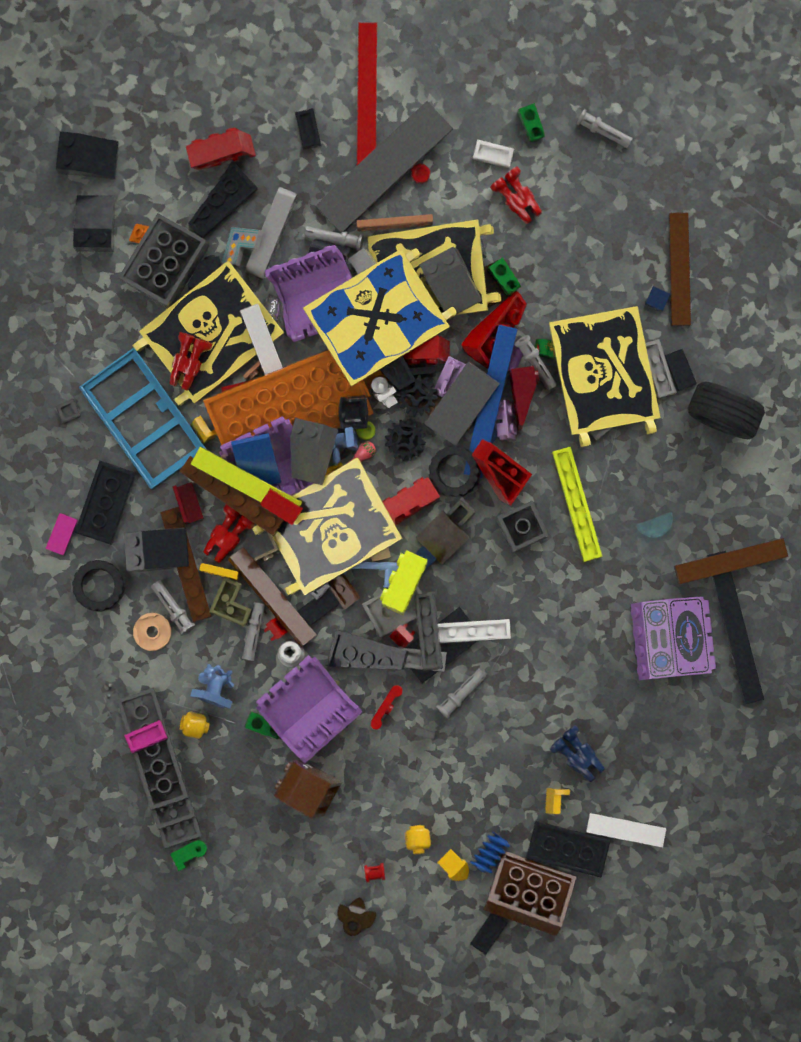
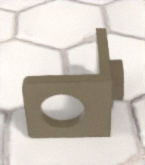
M268 533L274 549L255 557V562L262 559L266 562L274 558V554L279 552L271 534Z

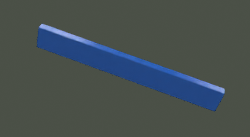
M503 325L498 326L487 374L500 384L477 415L469 448L472 453L482 439L491 443L518 331L516 328ZM466 461L463 474L470 475V466ZM480 469V473H481V477H480V478H483V473H482V471H481V469Z

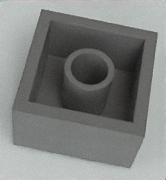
M533 501L496 518L512 553L548 537V533Z

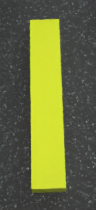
M199 447L191 462V465L259 502L263 500L271 488L299 506L302 504V501L202 447Z
M567 447L553 451L552 455L583 562L603 557L572 449Z

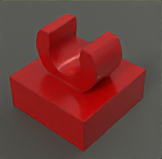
M276 617L270 620L264 629L265 633L270 630L273 634V637L270 638L271 641L278 640L288 633Z
M400 624L389 636L400 648H405L414 639L415 631L409 633L405 629L408 624L403 626Z

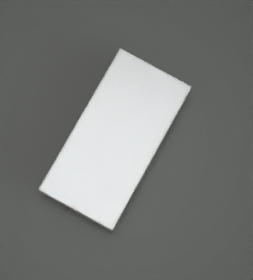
M477 140L473 159L509 168L514 149Z

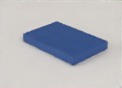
M269 433L231 441L237 467L270 485L282 483Z

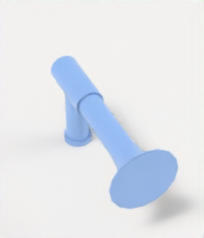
M363 561L351 569L384 570L383 587L389 588V577L392 571H397L399 566H397V562Z

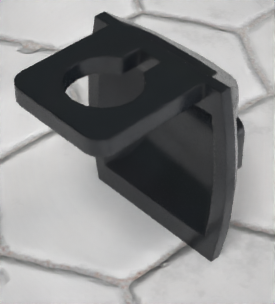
M365 395L340 397L339 422L341 430H345L348 427H353L354 429L367 428L368 406Z

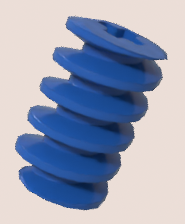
M493 832L494 836H487L490 841L489 843L483 841L482 844L485 846V849H478L481 856L474 855L477 861L469 862L484 873H492L493 871L490 866H497L494 859L501 860L498 853L505 854L503 846L510 847L509 843L495 832Z

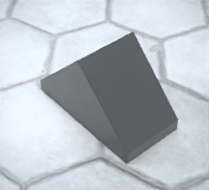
M461 498L447 514L461 528L475 514V510Z

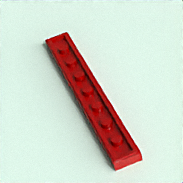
M358 22L357 165L376 148L377 23Z

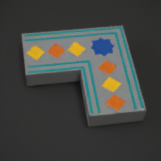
M231 227L222 264L229 261L233 266L240 267L244 249L259 250L263 232L256 229Z

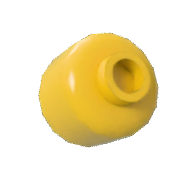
M190 711L182 716L179 728L184 736L199 739L204 733H208L209 722H207L204 714Z
M424 825L410 826L409 830L405 832L406 848L413 851V854H424L425 850L431 846L430 831Z

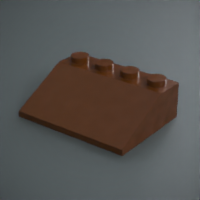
M505 851L506 853L502 854L483 910L557 936L563 925L576 876Z

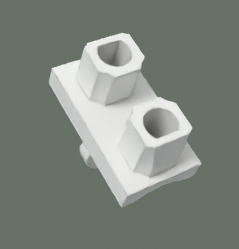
M383 377L374 378L371 383L374 391L372 393L378 401H382L387 408L396 404L397 400L393 395L396 392L394 387Z

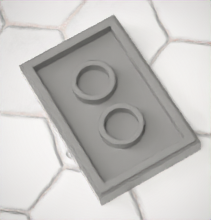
M418 586L403 616L383 607L380 600L381 594L362 604L380 638L394 631L400 624L403 626L417 618L414 595L422 594Z

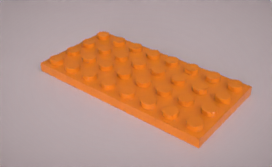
M327 349L203 400L219 441L221 445H224L230 441H236V438L249 432L252 436L255 435L253 430L265 424H268L270 428L272 427L271 422L282 416L285 420L289 419L292 426L294 425L295 418L338 429L340 428V397L360 395L367 397L361 381L351 387ZM367 397L368 416H369V415L374 414V412H373V410H372V407H371L370 402H369L368 397Z

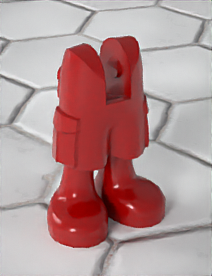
M516 166L504 176L505 180L503 177L499 178L490 188L493 192L503 194L506 197V205L525 224H528L532 220L525 211L527 206L537 217L542 214V211L529 187H522L519 181L521 170ZM506 181L514 188V190L517 192L516 194H513L510 191Z
M179 332L178 339L181 343L180 353H175L172 362L173 369L170 376V385L176 386L182 373L185 377L181 389L188 391L194 377L199 373L202 363L198 359L201 353L210 350L213 343L195 338L187 333ZM193 344V350L189 358L187 354L190 346Z
M227 504L223 507V511L226 514L222 525L217 524L203 551L208 556L216 545L221 549L214 559L218 563L240 542L238 536L244 530L252 529L255 523L241 515L232 532H229V528L239 517L240 513Z

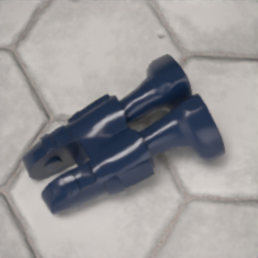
M573 725L562 736L577 750L576 753L566 745L561 737L552 744L549 750L552 753H562L567 757L566 763L575 772L580 773L586 780L592 782L595 780V777L587 768L592 764L600 773L605 768L589 744H582L577 736L579 728Z

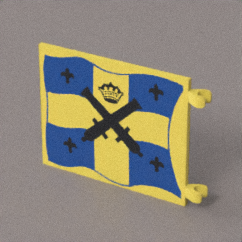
M417 248L406 255L402 249L396 251L303 307V310L351 387L448 329L450 326L446 320L454 317L457 313L454 307L449 308L443 313L440 312L410 264L411 261L417 259L420 255Z

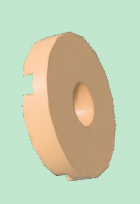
M147 613L136 621L133 628V636L141 648L148 651H158L169 643L172 636V628L164 616L157 613ZM151 626L156 627L158 630L155 637H149L147 634V630Z

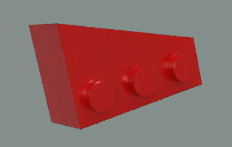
M436 335L404 354L403 358L409 365H419L420 363L431 365L445 364L448 356H450V341Z

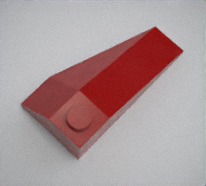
M519 291L511 294L472 329L461 344L469 357L487 369L489 368L498 326L503 325L514 328L515 325H519L527 305Z

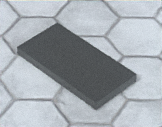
M468 361L424 424L456 446L500 383Z

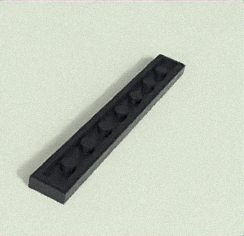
M726 551L717 552V553L709 554V555H706V556H707V557H710V556H714V555L726 553ZM727 572L712 576L744 703L750 704L762 701L764 696L732 573Z

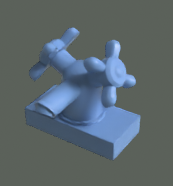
M353 427L345 428V433L337 434L332 450L333 466H337L340 462L339 448H348L350 451L358 450L357 433Z
M208 664L204 672L199 674L200 683L207 684L206 691L192 689L190 696L217 707L230 709L232 701L221 697L220 694L225 684H228L230 688L234 687V684L231 682L232 671L229 670L225 673L219 665L213 668Z

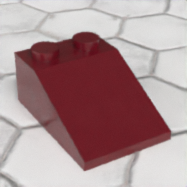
M534 366L514 368L509 373L518 431L523 428L536 385L539 382L538 370H534Z

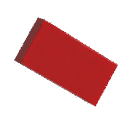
M271 488L260 503L262 507L291 525L294 524L303 509Z

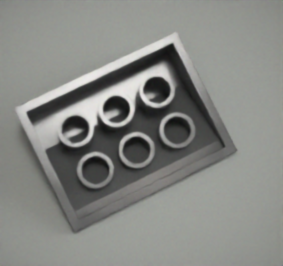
M157 213L118 278L168 309L178 299L209 248V244L205 239Z

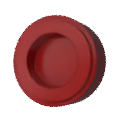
M424 164L415 165L411 172L412 179L418 184L426 183L430 178L428 166Z

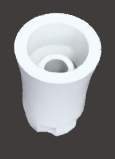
M294 640L282 643L278 649V658L287 667L298 666L304 659V648H301ZM290 649L294 650L292 657L287 655V651Z

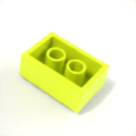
M406 550L405 554H400L397 561V566L399 567L397 571H392L388 580L390 586L388 589L384 588L380 597L383 607L402 616L404 615L428 564L427 559Z

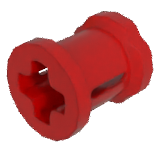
M380 863L378 866H364L366 883L376 879L386 880L383 863Z

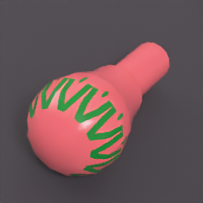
M369 441L363 442L349 462L356 458L360 462L371 458L376 452L374 444Z

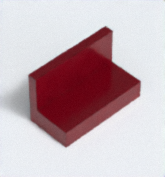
M192 482L178 487L176 485L172 486L184 523L187 525L204 519Z

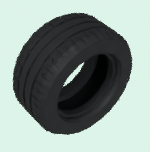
M706 381L697 385L687 408L688 414L697 421L723 433L747 440L755 437L765 414L763 405L756 400L733 389Z

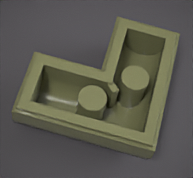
M224 577L209 612L245 627L251 616L252 609L235 602L242 584Z

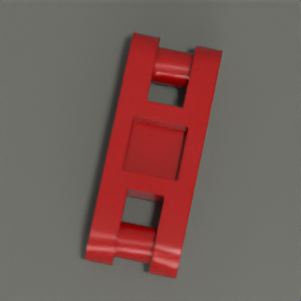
M399 685L391 688L372 718L370 725L373 729L378 730L381 728V719L384 714H390L394 707L391 703L395 697L402 695L403 690Z

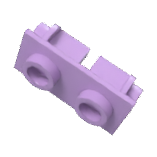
M448 356L434 388L437 389V395L443 397L465 367V363Z
M507 400L500 402L496 419H503V423L496 424L497 437L500 438V441L507 440V438L515 440V434H517V426L513 418L515 408L512 402Z

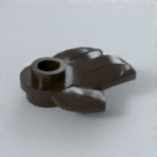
M359 897L353 900L349 907L340 904L337 916L343 923L345 933L349 936H356L362 929L372 926L376 919V912L366 911L365 903ZM352 922L357 925L354 930L349 928V924Z

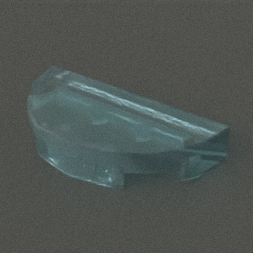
M672 512L636 525V528L640 533L650 538L661 537L672 526Z

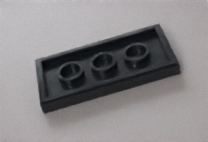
M99 461L75 530L76 534L112 545L136 472Z
M459 606L438 624L471 621ZM419 638L406 648L421 650ZM477 641L440 643L441 652H447L445 666ZM410 668L422 684L438 672Z
M535 820L526 858L602 878L611 840Z

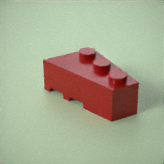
M229 128L225 130L226 133L220 135L215 133L209 135L208 139L192 141L190 145L186 146L191 168L202 170L221 165V162L230 159L234 162L239 161L238 157L249 155L250 158L256 157L251 135L236 128Z
M483 439L472 453V457L499 500L511 506L532 474L495 445Z
M423 477L413 482L414 485L408 489L405 487L399 490L396 496L388 497L382 501L395 526L440 499L438 492L428 477L426 479Z

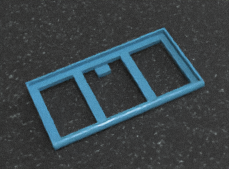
M132 348L79 387L151 490L179 471L189 456L194 458L199 447L207 450L135 348ZM133 359L150 383L107 414L91 392V389ZM153 390H156L161 397L156 405L162 413L169 409L174 418L131 448L112 420ZM180 424L196 448L153 479L137 457V454Z

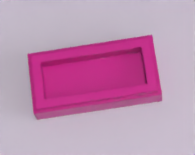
M59 513L45 549L64 556L78 520Z
M161 720L124 735L132 754L168 739Z

